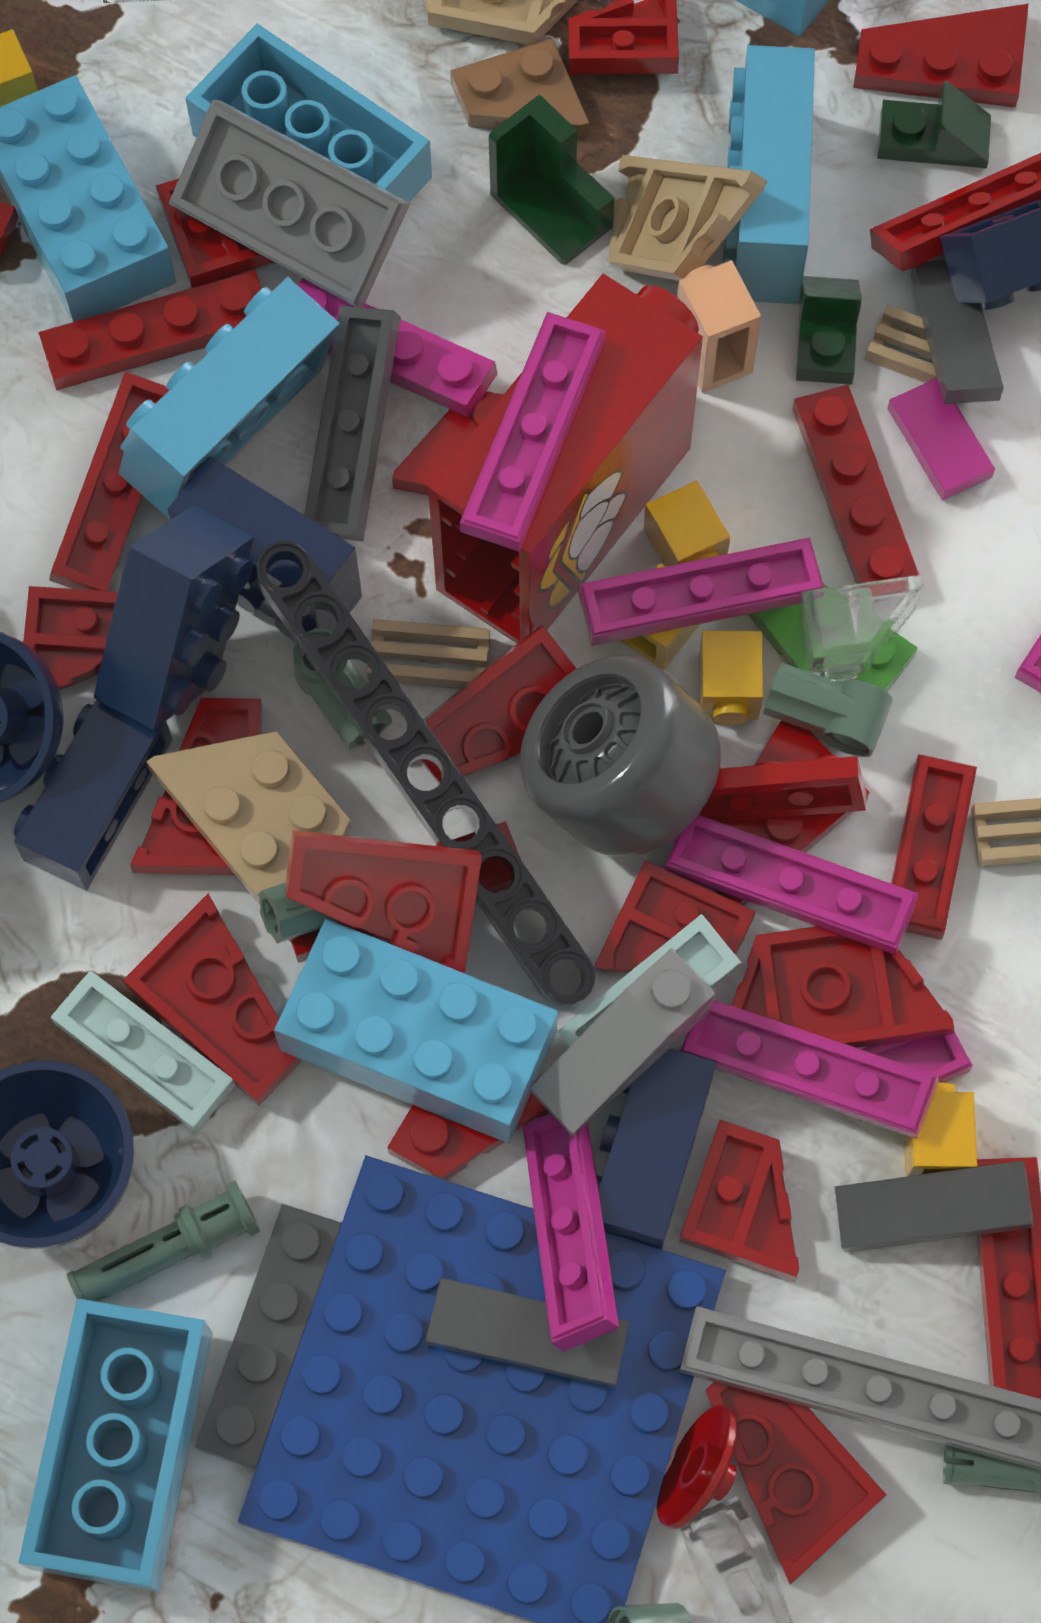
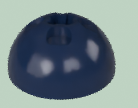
M1 631L0 803L23 793L45 773L58 751L64 724L61 694L47 664L24 642Z
M30 1061L0 1070V1243L24 1249H47L77 1241L106 1221L126 1192L134 1164V1139L126 1111L117 1096L104 1082L77 1066L56 1061ZM58 1168L62 1169L55 1177L47 1180L46 1177L54 1174Z

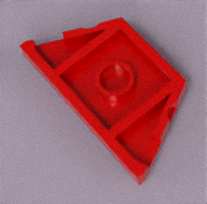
M817 926L756 935L747 959L748 967L743 981L738 985L731 1006L855 1048L955 1034L952 1017L947 1010L944 1011L924 984V979L910 960L904 957L899 949L897 954L894 955Z

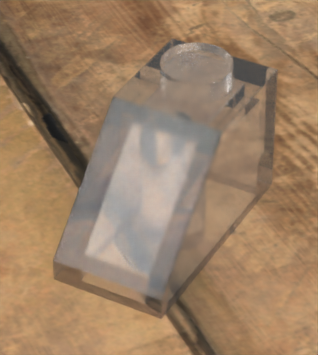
M921 575L802 591L799 619L809 672L836 682H843L844 680L859 677L861 672L869 671L917 609L923 587Z
M737 1495L701 1511L686 1525L680 1527L694 1570L718 1623H793L766 1542Z

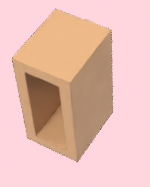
M732 260L715 267L704 265L694 269L684 279L679 280L677 298L694 314L699 325L698 333L703 336L698 386L703 393L753 373L761 315Z

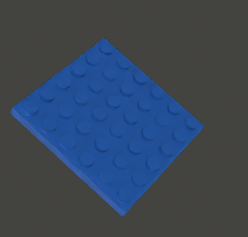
M365 1155L238 1523L532 1623H607L612 1609L617 1606H625L694 1379V1376L680 1373V1368L696 1306L714 1311L726 1270L605 1232L618 1319L630 1321L616 1388L426 1345V1337L441 1278L546 1302L534 1209Z

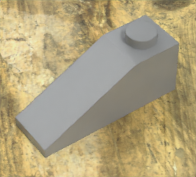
M671 948L612 1002L530 1087V1092L573 1137L710 1013L716 993Z

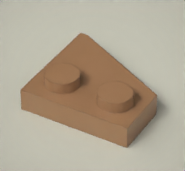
M553 38L450 70L451 85L469 127L495 129L540 94L578 130L577 137L589 135V121Z

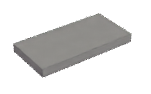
M212 100L169 201V204L355 307H364L410 205L408 201L220 100Z

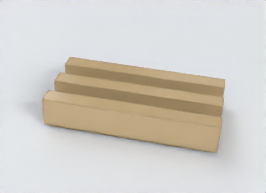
M887 304L882 320L876 328L874 338L866 351L865 360L925 383L936 379L937 376L933 364L883 346L887 342L917 353V356L933 362L922 317Z
M373 619L371 645L382 660L383 657L414 659L419 662L428 663L448 662L475 665V671L385 663L396 681L400 684L461 689L487 668L490 629ZM385 640L404 641V642H416V643H428V644H439V645H451V646H462V647H474V648H477V649H465V648H454V647H442V646H431V645H419V644H408V643L385 642ZM368 666L367 678L368 681H371L372 672Z
M1041 798L973 804L971 815L979 867L1041 862V844L990 848L989 840L1041 837V821L987 825L986 823L988 821L1041 817Z

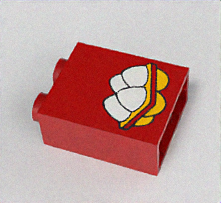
M602 273L566 317L605 330V342L520 552L460 532V521L521 374L428 486L436 590L516 644L539 626H544L546 630L550 628L578 592L579 584L587 581L639 515L645 504L650 501L691 448L703 336L698 333L699 325L691 310L679 298L663 288L646 285L635 294Z

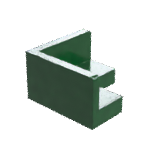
M539 94L489 134L490 195L561 264L566 265L613 228L615 198L577 162L578 130Z

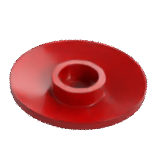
M716 1405L705 1411L689 1428L676 1449L672 1463L664 1475L657 1500L658 1519L661 1524L670 1529H678L686 1525L706 1507L712 1498L716 1501L722 1500L733 1486L737 1467L730 1462L735 1447L737 1426L735 1414L727 1407Z

